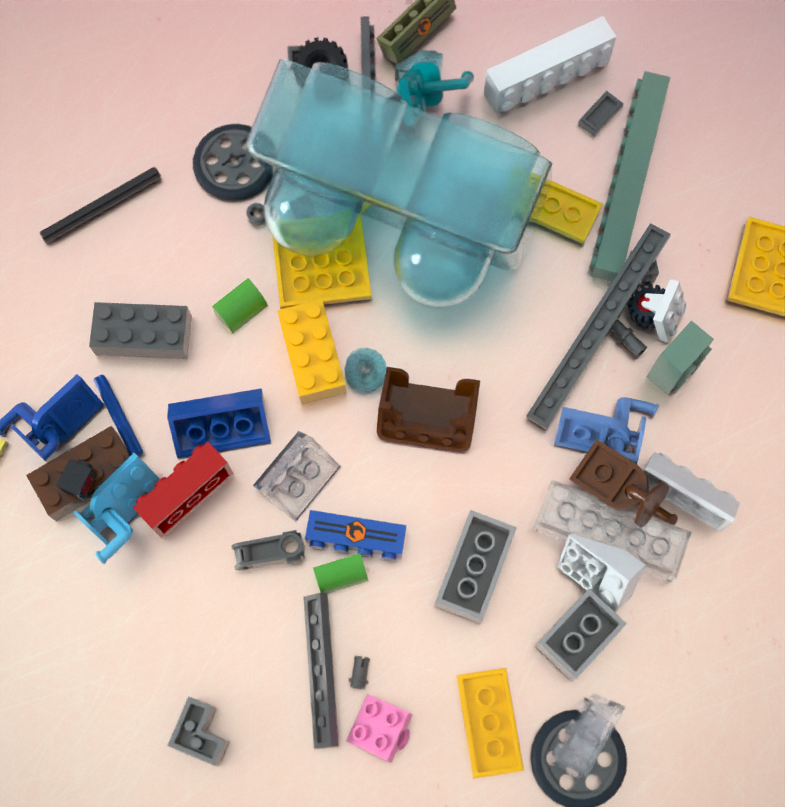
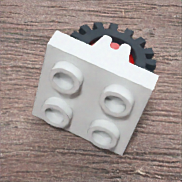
M670 279L666 290L664 288L661 289L660 285L657 284L655 288H653L652 284H648V288L641 285V290L637 289L634 293L635 295L632 296L627 304L633 322H636V325L639 327L642 325L643 329H648V325L651 326V329L656 327L659 340L669 343L671 336H675L677 333L680 316L685 314L687 308L680 282Z

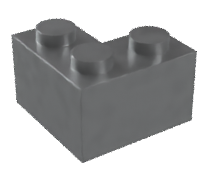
M188 696L167 746L214 766H219L229 741L206 732L216 707Z

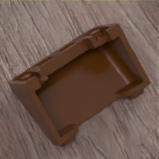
M387 367L378 407L377 435L379 438L390 442L456 452L467 451L472 442L480 380L461 379L457 382L455 390L409 383V374L400 368Z

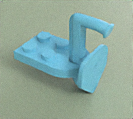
M135 453L96 489L91 498L90 505L81 513L76 510L73 512L86 527L107 545L103 550L96 552V556L102 564H106L107 560L131 538L133 529L127 523L137 514L133 507L136 505L137 499L145 493L149 494L160 480ZM93 516L95 519L89 522L88 520ZM105 527L111 528L117 534L111 542L100 533Z

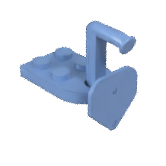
M622 397L616 403L614 418L563 407L554 445L588 452L596 439L637 464L645 431L646 417L642 416L637 432L631 431L628 428L630 409L646 412L654 417L659 404L655 405L646 401ZM629 444L630 446H633L632 453L625 452V450L629 447Z

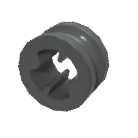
M253 203L247 208L246 214L251 224L262 225L266 222L268 214L264 205ZM257 210L261 216L257 218L253 213Z

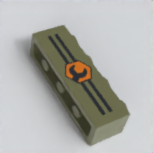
M416 0L376 38L383 56L399 65L457 9L455 1Z

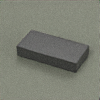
M606 91L581 117L578 124L596 136L619 112L624 103Z

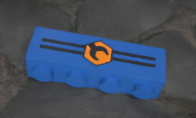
M310 510L305 541L310 543V547L316 549H324V546L334 547L336 552L348 553V550H354L361 553V556L372 557V554L382 555V559L396 561V558H402L406 525Z

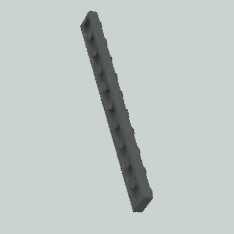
M651 223L649 224L526 415L529 420L546 430L548 429L671 236L670 233Z

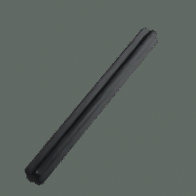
M156 167L150 168L40 231V236L45 243L51 242L161 178L159 171Z

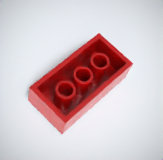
M209 442L197 446L189 459L179 462L174 467L172 474L167 478H161L149 494L145 493L137 499L136 505L133 508L161 538L234 474L228 462Z

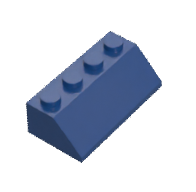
M262 388L168 404L167 419L177 458L192 456V452L200 444L204 445L207 442L217 451L271 442Z

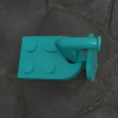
M434 62L415 63L399 79V85L396 88L397 93L401 95L405 125H415L426 111V107L440 104L443 99V91L468 88L474 80L473 73L465 71L462 73L461 78L441 80L440 69Z

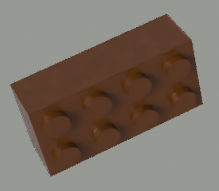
M110 426L26 476L48 516L58 521L90 502L96 489L130 457V454L116 430ZM69 459L75 462L81 459L93 465L91 469L97 474L84 501L61 491L56 486Z

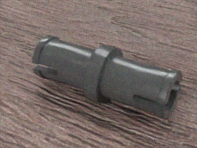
M619 320L616 321L611 332L618 338L617 341L620 344H624L636 357H639L647 349V346L633 334L634 331L631 328H627Z

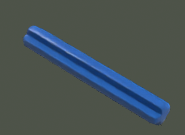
M105 375L95 377L93 382L130 456L133 453L141 456L143 450Z

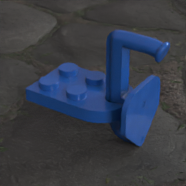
M76 374L37 412L25 402L15 405L0 419V435H4V431L11 425L10 427L22 440L46 461L55 452L59 444L69 439L104 404L87 383ZM19 416L32 428L26 436L12 424ZM40 442L45 444L41 450L36 447Z

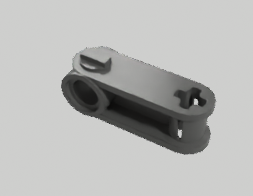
M297 530L282 532V535L231 545L232 550L235 551L236 558L234 568L238 571L285 562L287 564L301 562V559L305 557V545L302 541L301 533L297 532ZM297 542V550L292 553L287 552L286 546L288 543Z

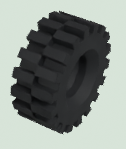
M319 37L314 38L313 42L307 40L305 46L301 45L298 48L299 52L294 55L293 69L296 81L304 92L308 91L309 95L313 97L314 94L318 95V98H323V95L326 94L328 97L332 96V92H339L341 85L344 86L346 83L345 80L348 77L347 56L344 54L343 48L341 46L338 47L337 42L333 40L328 42V38L324 37L323 41H319ZM323 60L329 64L330 69L325 76L314 74L312 67L316 61Z

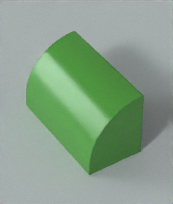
M247 278L212 307L215 315L233 334L265 309L268 304L257 287Z
M361 553L313 567L321 593H332L368 581Z

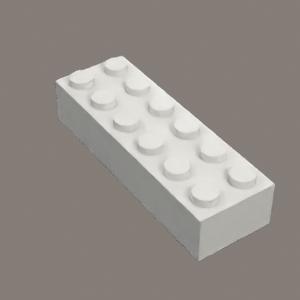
M602 16L486 71L484 95L496 114L502 111H509L514 105L528 102L534 96L540 93L545 94L559 84L564 85L578 75L583 76L595 67L605 66L610 61L616 35Z

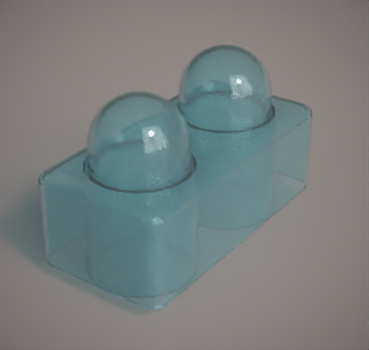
M279 59L246 141L248 153L272 177L264 200V217L271 235L282 247L302 256H320L332 252L348 239L359 214L401 230L393 255L394 271L400 286L412 299L423 305L436 308L455 306L469 299L481 286L490 265L507 271L514 270L520 265L551 189L552 162L540 156L539 150L533 144L517 134L472 116L459 113H445L440 118L408 106L407 101L385 85L355 71L328 63H314L310 69L289 60Z

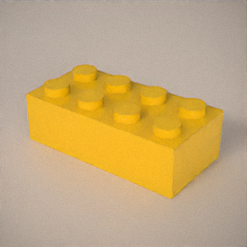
M320 299L277 310L301 405L347 393L323 300Z

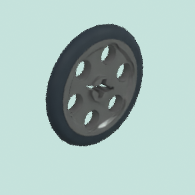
M227 124L210 131L201 139L193 156V171L201 187L216 197L228 200L244 199L261 191L269 183L276 167L275 150L267 136L259 130L243 124ZM228 139L232 142L227 148L220 146L222 140ZM245 141L253 143V147L250 149H243L241 145ZM210 156L218 157V161L215 164H208L206 161ZM235 158L238 164L234 165L231 159ZM254 159L262 160V164L259 167H252L250 163ZM218 174H225L227 176L224 182H217L215 180ZM242 175L249 177V181L246 184L238 183L237 179Z
M568 710L551 717L537 732L532 744L531 765L537 784L554 802L564 807H597L611 799L622 786L627 770V754L620 734L605 718L591 711ZM564 728L569 729L573 734V739L568 744H564L559 739V732ZM588 729H593L598 734V740L594 744H589L584 739V734ZM578 743L581 756L586 757V762L581 763L580 775L577 762L572 760L573 756H577ZM550 751H556L560 755L561 760L557 766H551L547 762L546 757ZM601 752H607L611 756V764L608 767H602L598 763V755ZM564 774H569L574 780L573 787L569 790L563 789L560 785V778ZM591 774L599 779V786L595 790L588 789L585 784L586 778Z

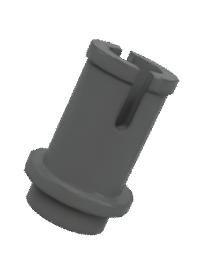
M354 656L352 678H349V682H351L350 687L365 689V685H368L366 679L370 658L364 657L362 659L363 656Z

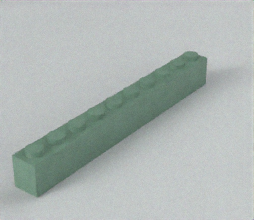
M644 71L642 79H637L634 92H638L637 98H632L629 110L633 111L632 117L628 116L625 130H628L627 136L623 135L620 149H624L623 154H618L615 168L619 169L618 174H613L610 187L614 188L612 194L607 196L605 207L609 208L608 213H603L600 227L604 228L603 233L598 234L595 247L599 248L597 255L593 254L590 267L594 268L593 277L613 281L625 263L670 81L668 76Z

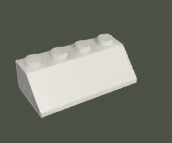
M656 452L652 454L643 468L649 480L650 490L660 482H665L669 486L668 494L665 497L666 500L719 532L733 522L740 503L735 500L732 494L726 491H719L707 479L697 478L692 475L693 472L687 467L677 466L672 463L671 458L663 453L657 454Z

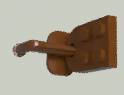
M598 439L593 443L569 478V480L615 510L630 511L639 506L634 523L641 528L649 522L653 515L665 522L668 527H673L678 520L676 514H671L660 507L668 494L669 486L662 481L649 491V480L646 473L637 464Z

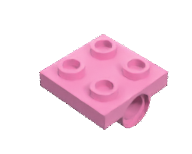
M367 694L346 741L384 760L392 762L396 751L403 749L408 742L410 731L407 726L413 714Z

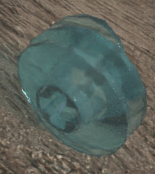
M358 348L351 352L346 360L345 377L347 383L358 392L367 393L376 390L384 382L387 369L386 362L376 350ZM362 368H366V370L370 369V372H369V373H365V371L362 372L361 369H362Z

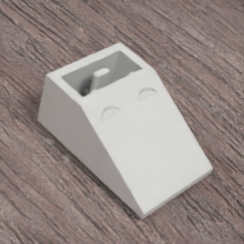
M575 534L568 536L557 565L563 573L575 580L584 589H591L614 611H617L633 595L646 566L624 549Z

